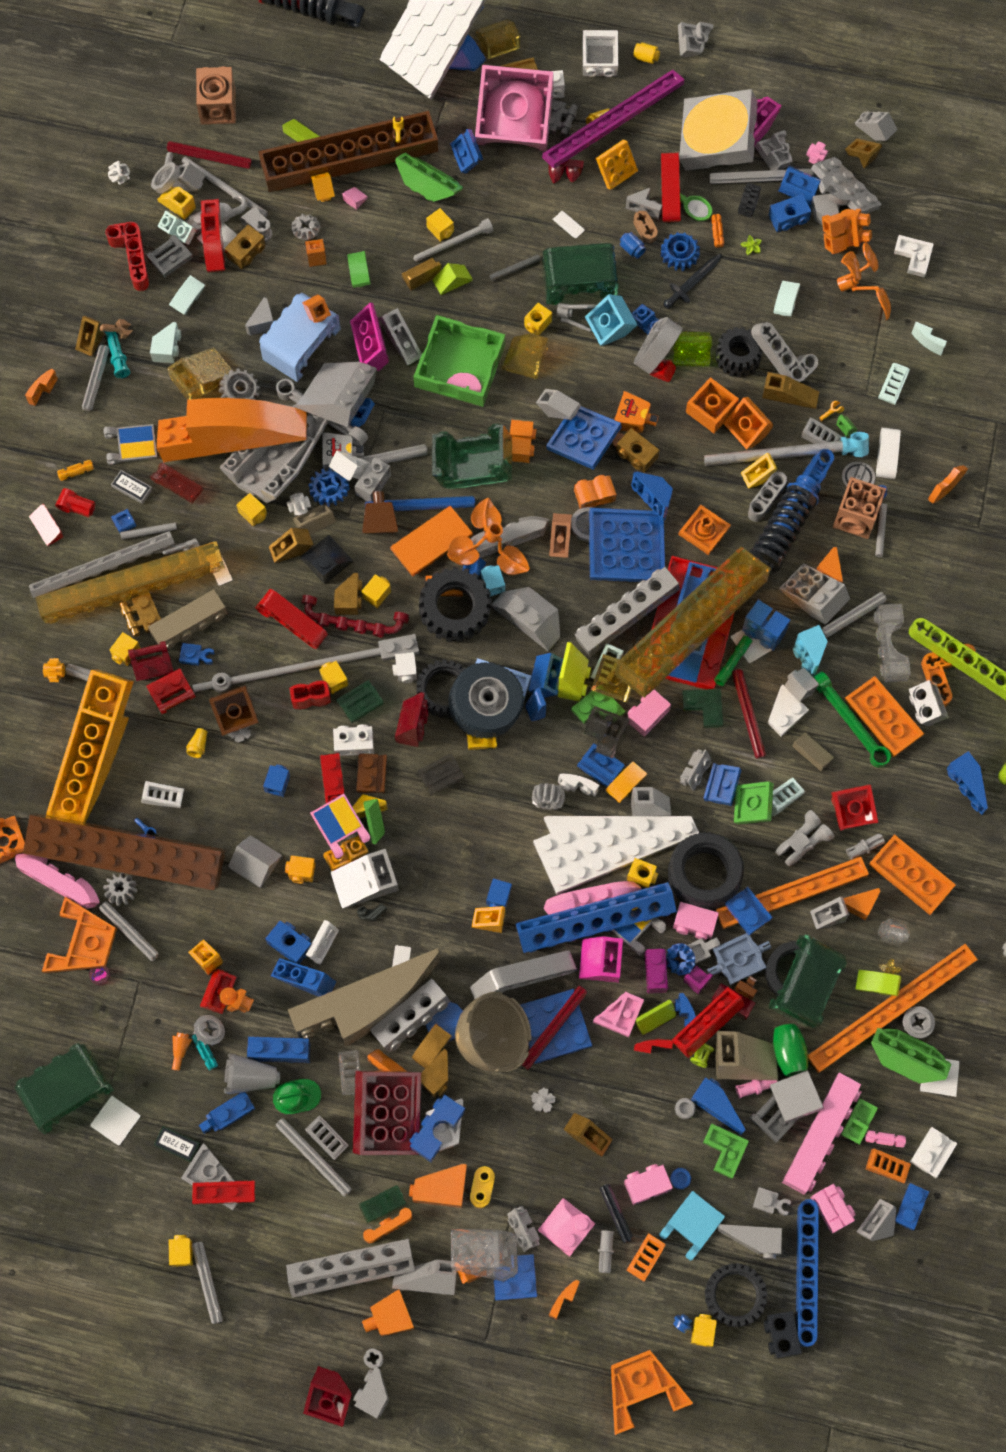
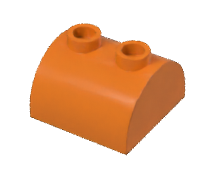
M744 397L723 423L746 449H750L761 442L773 428V423L749 397Z

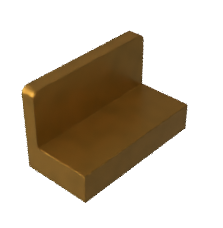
M431 258L402 273V278L409 289L413 290L433 280L441 271L440 262L436 263Z

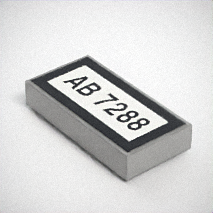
M122 470L111 483L114 489L141 504L145 502L153 490L151 486Z

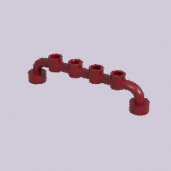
M303 595L301 601L306 615L312 620L318 621V625L321 627H329V623L337 624L336 629L347 631V627L355 628L354 632L359 634H365L366 630L373 631V636L383 638L384 634L399 632L409 620V614L395 612L393 620L396 624L389 627L380 623L373 624L363 620H351L342 616L335 617L326 613H314L312 607L316 606L317 598L311 595Z

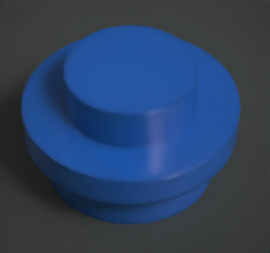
M682 1314L681 1316L676 1315L674 1317L673 1325L681 1332L687 1333L693 1329L692 1320L688 1316Z

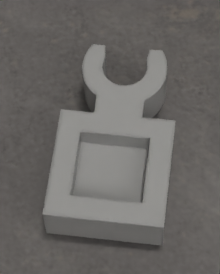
M759 1187L752 1208L769 1214H773L774 1209H776L779 1214L786 1216L788 1212L782 1209V1204L790 1205L791 1201L788 1199L777 1200L778 1193Z

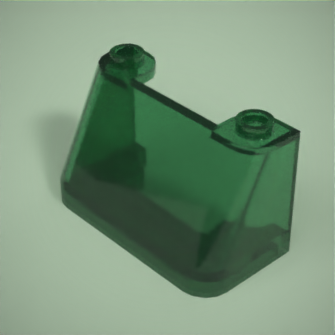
M799 935L796 945L800 949L795 950L796 957L782 990L777 992L780 996L776 1000L772 999L768 1008L807 1027L815 1028L820 1026L824 1019L822 1014L840 972L847 965V960H845L844 954L810 935Z

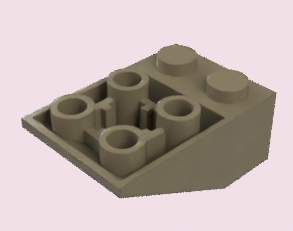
M717 1031L715 1042L717 1079L778 1080L777 1060L772 1043L740 1032Z

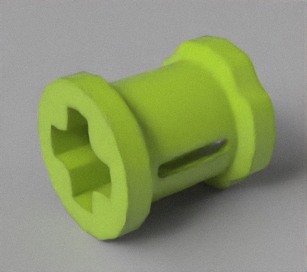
M703 1044L695 1052L694 1057H691L690 1061L699 1067L706 1068V1062L710 1053H713L714 1048Z

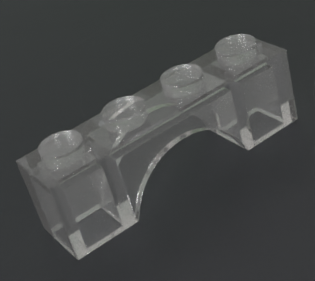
M902 604L879 605L877 611L874 612V621L878 623L876 638L877 641L880 640L881 646L878 648L879 658H882L883 663L880 667L881 676H884L885 682L908 681L911 675L909 657L900 654L891 642V634L900 629L904 622Z

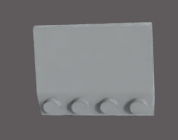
M362 362L324 363L296 408L348 427L374 386L377 368Z

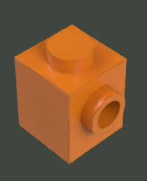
M320 295L302 302L308 318L314 323L322 322L331 316L325 299Z

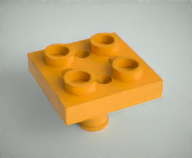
M622 140L596 158L606 187L610 190L638 172L626 140Z

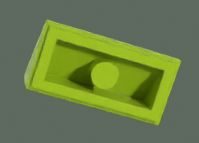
M295 119L282 126L283 132L297 142L320 137Z
M667 1000L636 1018L635 1024L642 1035L676 1017L672 1001Z

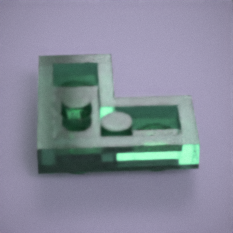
M721 689L682 690L683 711L702 710L703 728L723 727Z

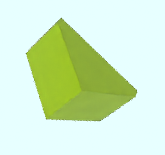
M448 263L433 279V283L440 295L473 281L465 265Z

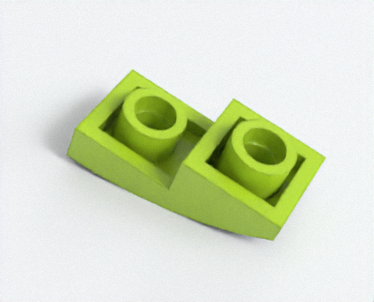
M859 970L856 990L898 996L901 976Z

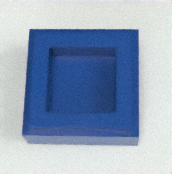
M128 509L111 517L119 533L137 526Z

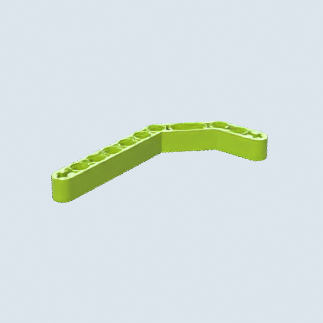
M918 618L909 628V635L912 639L1006 700L1005 671L928 620ZM932 637H936L939 643L934 642ZM948 647L953 648L955 653L949 652ZM964 658H968L971 664L966 663ZM980 668L986 670L987 675L982 674ZM996 679L1001 680L1003 685H999ZM1006 762L998 774L999 781L1006 785Z

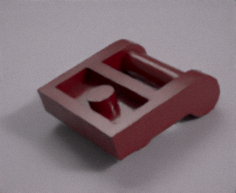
M166 641L136 650L134 648L128 649L136 681L174 672ZM162 651L163 653L160 655L137 660L136 658Z

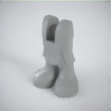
M809 810L805 814L803 826L784 841L775 853L780 857L792 847L795 852L785 861L786 865L791 866L799 861L805 853L812 850L816 844L821 841L832 840L834 834L825 824H822L808 839L806 835L821 825L819 817Z

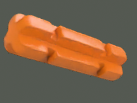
M714 214L711 218L713 238L715 240L714 246L719 248L724 246L722 219L720 214Z

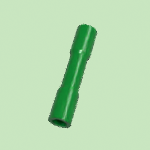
M748 636L741 638L733 654L715 677L714 681L720 686L725 685L733 669L752 644L751 638Z

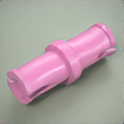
M752 1080L751 1082L735 1086L736 1093L739 1098L754 1093L758 1095L762 1091L770 1089V1085L776 1083L777 1080Z

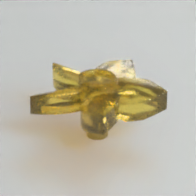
M893 958L887 964H879L880 969L885 971L883 973L895 975L902 971L901 968L895 967Z

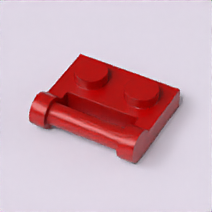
M181 669L146 686L161 715L167 713L166 710L188 699L196 698ZM185 689V693L162 704V700Z

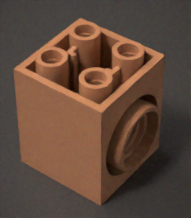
M232 67L196 68L197 109L201 125L236 123V89Z
M850 477L833 528L868 539L886 488Z

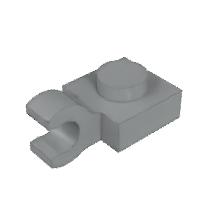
M716 937L706 943L701 938L687 946L694 952L695 964L711 957L709 951L721 944Z

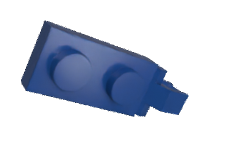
M242 1092L206 1115L207 1120L201 1123L199 1127L204 1134L211 1129H214L215 1132L221 1131L255 1110V1107L246 1092Z

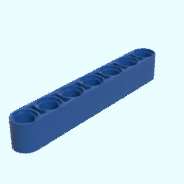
M811 1199L804 1200L797 1209L796 1329L801 1347L812 1346L817 1340L818 1205ZM807 1204L812 1207L813 1213L811 1215L804 1213V1205ZM808 1225L812 1228L813 1233L811 1236L803 1233V1226ZM804 1246L811 1248V1257H806L803 1254L802 1249ZM804 1267L811 1269V1278L803 1276L802 1269ZM806 1288L811 1291L812 1298L810 1300L803 1298V1289ZM803 1310L810 1311L812 1315L810 1321H805L802 1318ZM803 1331L811 1334L810 1343H805L802 1340L801 1334Z

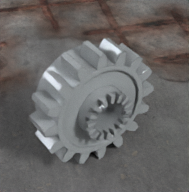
M237 369L236 372L230 370L229 375L225 374L223 376L224 380H221L219 384L223 386L219 389V392L224 393L221 398L255 400L259 396L257 391L260 389V386H256L258 380H254L253 374H248L247 370H244V372L240 371V369ZM236 387L242 388L243 392L238 391Z

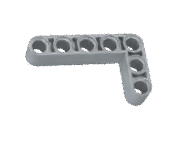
M568 950L495 968L475 982L470 989L474 999L489 992L503 993L509 989L568 975L576 971L577 968Z

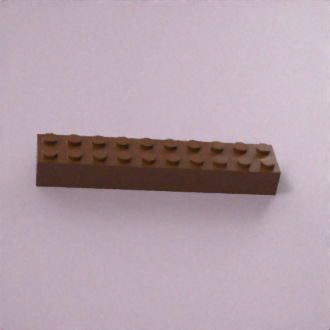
M425 111L403 117L404 127L400 132V143L396 142V130L393 128L392 119L258 151L268 192L311 183V176L326 172L332 178L396 162V157L403 153H407L411 157H419L439 152L438 138L430 112ZM400 117V118H396L395 121H396V122H400V121H401V117Z
M35 813L29 815L23 854L216 890L220 884L225 849Z

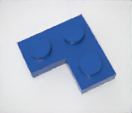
M534 1254L513 1256L514 1277L494 1279L496 1301L537 1297Z

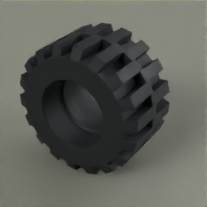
M734 327L733 330L728 329L719 338L716 362H719L718 367L720 369L723 368L725 374L729 372V376L732 377L733 375H737V377L744 375L746 377L749 375V372L752 374L755 372V368H758L763 350L753 338L751 329L745 330V327H741V329ZM742 348L748 352V355L736 356L730 350Z

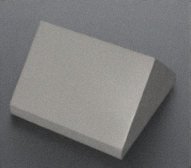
M250 835L237 845L228 868L261 888L283 856Z

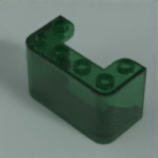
M600 243L551 247L543 251L542 271L546 304L558 305V303L564 300V294L575 295L582 292L595 293L600 291L602 299L608 294L618 296L619 284L614 245Z
M499 423L492 424L488 428V434H481L478 437L467 436L456 440L453 435L446 431L433 434L432 476L446 489L511 480V434L503 424Z
M80 1043L71 1046L66 1054L55 1056L50 1064L38 1067L34 1070L33 1075L28 1078L23 1077L16 1082L14 1089L38 1130L44 1135L53 1130V1122L58 1124L60 1119L92 1098L97 1099L99 1097L97 1094L104 1093L107 1095L114 1091L113 1086L91 1050L85 1044L80 1045Z

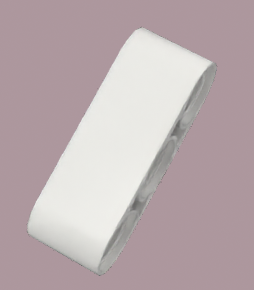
M881 428L876 477L895 480L901 430Z

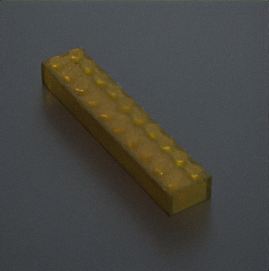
M740 547L617 662L615 675L645 698L767 582L771 568L746 549Z

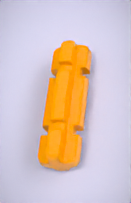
M87 460L83 464L78 463L69 466L66 470H58L57 474L59 479L63 481L68 479L67 477L69 476L72 478L83 474L86 470L87 472L92 471L94 466L91 460Z

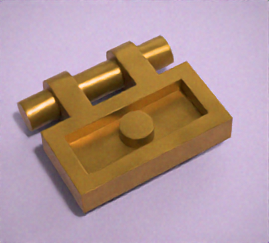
M149 592L132 598L134 606L128 607L126 601L119 604L122 617H125L128 623V631L132 633L133 637L139 636L140 632L138 629L143 627L145 632L149 633L148 626L161 620ZM138 613L140 620L134 621L133 614Z

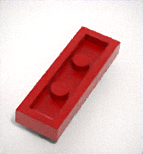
M255 1181L193 1183V1205L255 1203Z

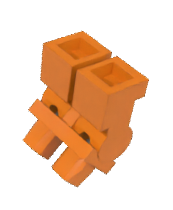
M846 209L832 216H822L823 232H825V249L832 254H836L846 250L849 246L859 247L861 242H870L872 231L863 230V226H869L870 214L862 213L861 209Z

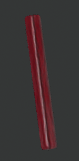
M169 141L167 144V151L247 169L252 164L250 158L173 141Z
M737 669L732 673L755 758L761 759L765 757L766 753L743 670Z
M577 987L528 1051V1057L521 1065L527 1070L531 1068L585 997L587 991L583 987Z

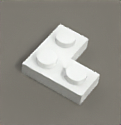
M899 235L894 254L911 258L907 271L908 274L925 277L933 243Z

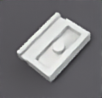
M931 1127L910 1162L934 1178H937L957 1143Z

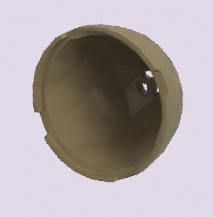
M489 992L473 1000L460 1014L455 1029L456 1045L464 1059L474 1067L492 1073L509 1072L520 1067L528 1057V1043L532 1038L530 1024L523 1008L514 998H509L503 995L502 992Z

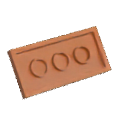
M875 676L845 697L847 704L880 743L890 751L893 758L924 735L922 730Z
M895 834L869 863L872 868L929 915L933 913L956 886V884Z

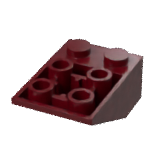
M421 692L403 701L395 734L396 743L418 747L419 742H423L425 735L424 724H427L429 717L428 700H425V693Z

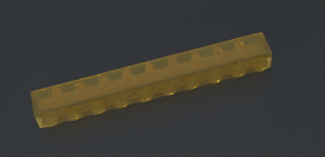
M217 541L36 596L35 598L42 620L45 624H51L65 617L72 618L81 612H91L97 607H107L117 601H127L136 595H146L152 590H162L172 584H182L185 580L191 578L198 579L207 573H217L224 569L225 565Z

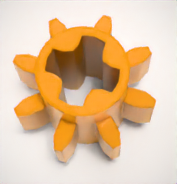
M59 658L49 659L43 665L44 677L48 678L50 682H59V679L65 676V664L59 662Z

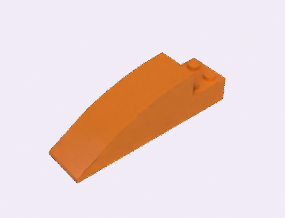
M203 398L187 400L186 416L158 421L157 450L163 462L304 441L307 440V412L295 407L252 399Z

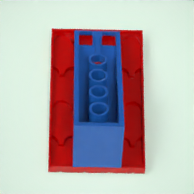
M671 556L668 571L679 583L680 590L657 607L640 672L714 692L716 684L714 679L719 673L745 574Z

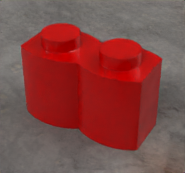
M315 681L309 685L297 684L289 688L294 709L302 710L312 705L325 706L331 702L328 682Z

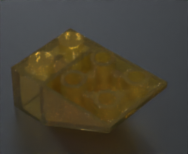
M215 348L181 358L167 368L170 379L187 400L201 398L219 386L221 380H224L223 376L225 374L229 375V371L232 370Z

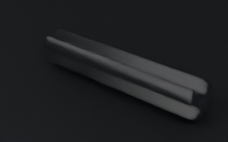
M610 1184L601 1186L600 1192L623 1243L632 1241V1233Z

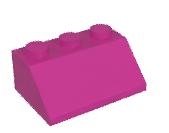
M370 302L350 320L359 361L375 367L379 371L389 360L374 304Z

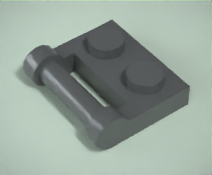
M175 235L169 237L170 240L154 251L145 254L147 260L153 264L164 278L193 258L191 252ZM172 246H175L174 248H172L171 250H169L167 253H165L164 255H162L160 258L156 259L159 255H161L162 253H164L165 251H167L169 248H171Z
M773 1095L749 1119L777 1143L798 1119L785 1124L779 1109L767 1123L763 1122L762 1118L777 1103Z

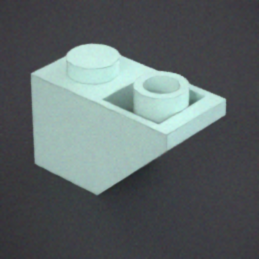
M172 322L152 337L150 355L153 362L174 363L175 357H178L179 347L177 346V341L181 339V330H178L176 322Z

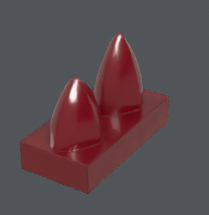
M568 159L555 169L548 164L552 182L555 184L561 178L565 168L568 179L573 183L581 175L584 161Z

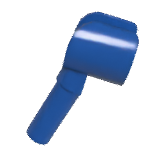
M139 818L135 819V822L142 828L145 834L153 831L157 835L154 828H148Z

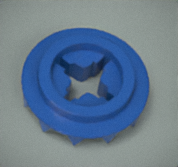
M678 943L672 945L667 950V967L672 970L671 973L678 975L690 973L695 965L694 952L686 944ZM679 954H680V958H682L683 960H686V961L681 962L680 965H679V961H676V959H674V958H676V957H679Z

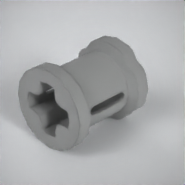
M369 1349L364 1355V1362L371 1369L379 1368L383 1364V1355L376 1349ZM372 1353H374L375 1356H379V1359L376 1360L377 1364L373 1365L372 1362H368V1359L371 1358Z

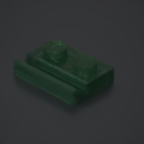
M369 680L337 699V703L341 706L351 724L384 704V701Z

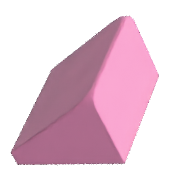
M355 187L342 194L343 200L356 210L368 199V196Z

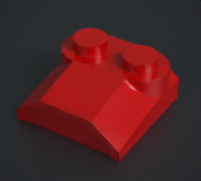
M871 785L831 792L832 804L835 808L840 831L878 823Z

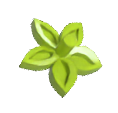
M749 235L748 242L740 244L742 247L747 248V256L752 251L760 253V239L753 240V237Z

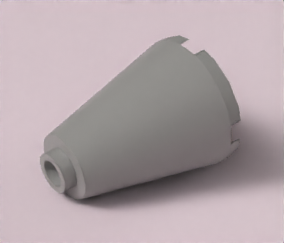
M228 1054L231 1060L226 1062L224 1082L228 1083L227 1088H224L225 1094L275 1088V1084H279L280 1072L277 1071L276 1067L236 1054Z

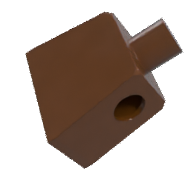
M384 491L373 492V503L365 504L362 533L398 532L393 503L385 502Z

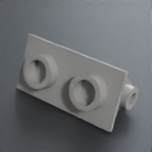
M701 750L694 752L688 762V765L693 768L686 767L680 776V783L684 786L689 784L692 791L701 783L705 770L711 764V757L707 750H704V752Z
M521 1206L507 1214L508 1222L517 1235V1242L523 1251L526 1252L530 1248L540 1245V1238L535 1227L528 1229L526 1226L532 1223L527 1209Z

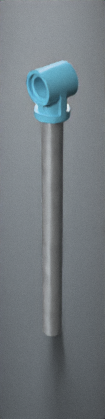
M855 432L851 434L850 438L841 437V441L704 455L705 466L757 461L766 453H770L772 459L816 455L822 449H829L833 453L842 452V455L851 453L855 457H864L869 453V435L865 432Z

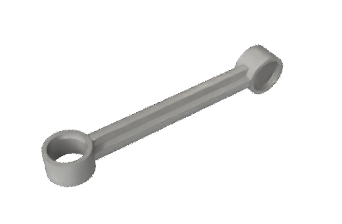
M282 379L276 385L278 397L282 400L291 399L298 403L303 396L302 393L295 390L294 383L289 379ZM284 386L292 388L289 393L280 392V389ZM330 420L328 422L330 426L344 435L352 436L353 444L356 446H363L368 440L367 434L359 427L355 426L353 428L350 425L346 427Z

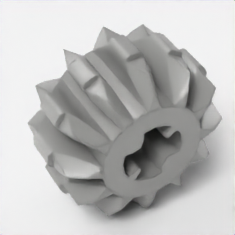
M540 783L534 786L532 804L543 810H557L564 803V789L559 785Z
M113 873L114 879L107 878L106 881L109 885H104L103 887L107 891L104 895L106 898H109L111 904L116 901V905L120 906L123 901L125 905H128V898L131 900L135 899L132 894L138 891L134 888L137 883L136 881H131V875L125 877L124 873H120L118 877ZM123 886L124 890L122 892L119 890L118 892L117 888H122Z

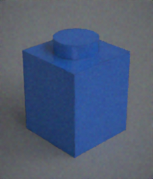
M270 765L263 785L264 791L284 797L290 779L289 770L282 765Z
M493 879L486 899V905L489 907L503 906L506 909L512 884Z

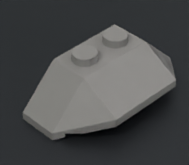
M530 587L504 591L491 604L494 610L548 652L560 639L558 609Z

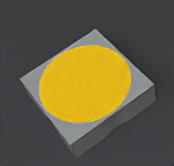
M752 89L684 99L679 160L685 171L710 168L723 164L733 165L753 162L754 127L756 124L758 101Z

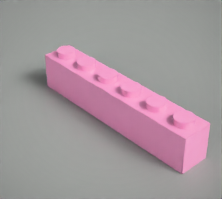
M841 1073L836 1076L822 1103L823 1110L818 1111L782 1182L783 1184L803 1195L807 1190L812 1191L816 1183L814 1180L816 1173L820 1174L824 1168L825 1162H823L825 1155L829 1156L834 1148V1144H832L834 1137L838 1138L844 1128L841 1126L843 1119L847 1120L853 1110L849 1108L852 1101L857 1102L862 1092L859 1090L860 1083Z

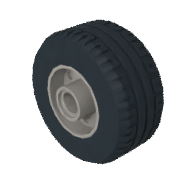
M492 662L476 663L463 670L451 687L448 698L450 714L456 725L463 732H467L468 735L482 739L497 737L507 732L515 724L523 708L524 693L518 678L509 669Z

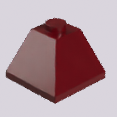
M320 1366L317 1367L310 1383L303 1414L343 1427L352 1393L338 1372Z

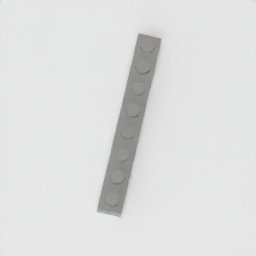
M170 531L30 584V592L33 598L43 597L50 591L62 590L68 584H77L89 576H98L107 569H116L120 564L132 563L141 556H150L159 549H168L172 544H175Z

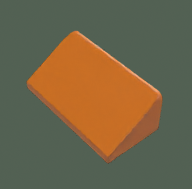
M376 1049L367 1056L368 1061L381 1071L408 1072L379 1049Z

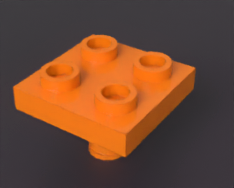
M700 505L679 531V536L710 555L728 532L731 525Z

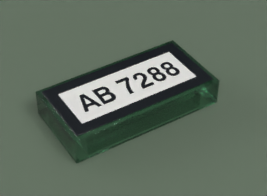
M163 1126L154 1145L191 1163L200 1143Z

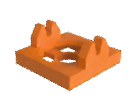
M15 816L7 819L0 818V838H9L8 845L0 846V849L4 850V852H0V863L16 857L17 854H23L25 840ZM2 827L11 828L15 831V834L10 836L4 834ZM18 839L17 846L15 848H9L11 846L12 841Z

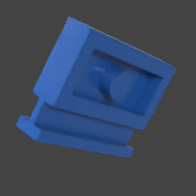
M466 129L464 134L459 135L450 143L461 173L466 174L478 164L479 160H483L472 130Z
M789 166L779 192L791 197L803 194L807 204L811 205L812 198L816 195L821 179Z
M593 743L582 757V760L577 764V767L605 787H608L621 773L625 765Z
M713 763L704 800L732 806L741 769L739 767Z
M746 887L742 892L725 903L727 909L749 936L772 919V916L749 887Z

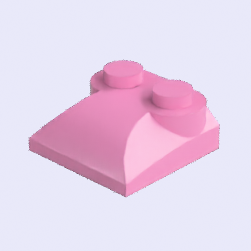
M563 1198L538 1231L570 1257L595 1226V1223Z

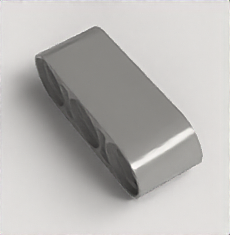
M774 472L752 500L748 511V517L751 521H761L780 497L787 482V477L784 473ZM774 481L780 482L781 485L775 484ZM764 495H769L771 498L767 499ZM753 509H759L761 512L757 513Z

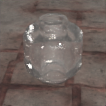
M889 918L880 924L878 935L883 943L899 947L908 941L910 932L904 922Z

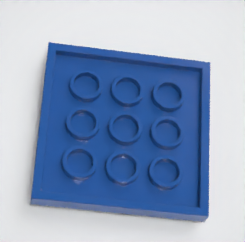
M590 508V580L641 582L643 580L647 581L652 577V573L657 569L661 570L664 568V520L662 521L653 511Z

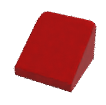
M663 359L650 375L670 382L676 367L671 360Z

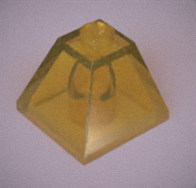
M532 333L513 337L502 369L537 379L548 349V338Z
M603 654L591 690L628 702L641 667Z

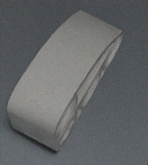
M668 317L659 319L650 330L634 360V364L650 374L672 348L682 331V327Z

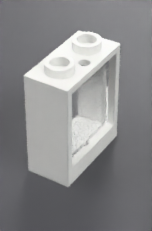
M583 30V76H617L618 30Z

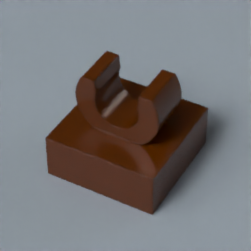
M749 976L746 983L740 980L734 991L752 1001L757 992L753 988L757 980Z

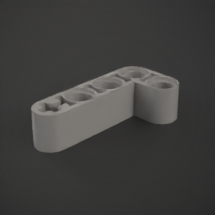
M766 322L753 326L751 331L753 338L780 375H785L801 382L818 366V359L813 354L800 355L796 358L771 323Z

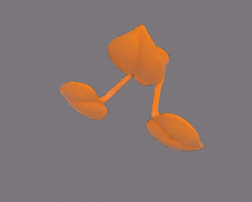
M865 242L863 244V253L868 261L867 265L859 269V262L853 251L846 253L841 262L848 267L851 273L838 278L837 283L842 292L852 289V291L876 290L878 300L884 310L886 320H888L891 313V303L885 290L878 286L856 287L859 284V280H861L862 271L871 266L875 272L879 266L875 253L870 245Z
M490 498L484 499L474 508L471 514L472 524L478 529L484 528L485 534L476 545H473V541L466 536L454 538L447 552L449 559L459 565H472L479 558V552L476 548L487 540L490 543L498 542V552L501 555L497 558V565H499L503 573L517 575L528 572V562L519 549L508 545L502 551V538L500 536L503 533V528L501 526V515Z

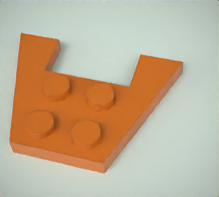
M65 897L59 916L77 921L66 957L47 954L42 972L53 973L106 967L117 929Z
M650 1350L611 1365L615 1435L634 1428L627 1406L664 1391L667 1394L673 1412L693 1404Z

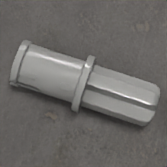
M877 834L865 841L862 839L857 845L846 849V853L850 860H853L862 854H869L870 850L884 844L885 840L881 834Z
M601 1231L600 1249H598L600 1253V1273L611 1272V1260L614 1253L612 1250L613 1231Z

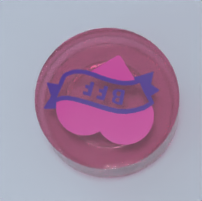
M107 967L91 968L89 977L94 984L104 985L110 979V972Z

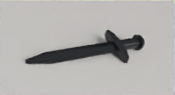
M718 254L708 260L682 286L678 287L670 283L669 286L674 294L668 300H664V307L671 309L679 298L689 304L690 299L686 293L716 266L722 254Z

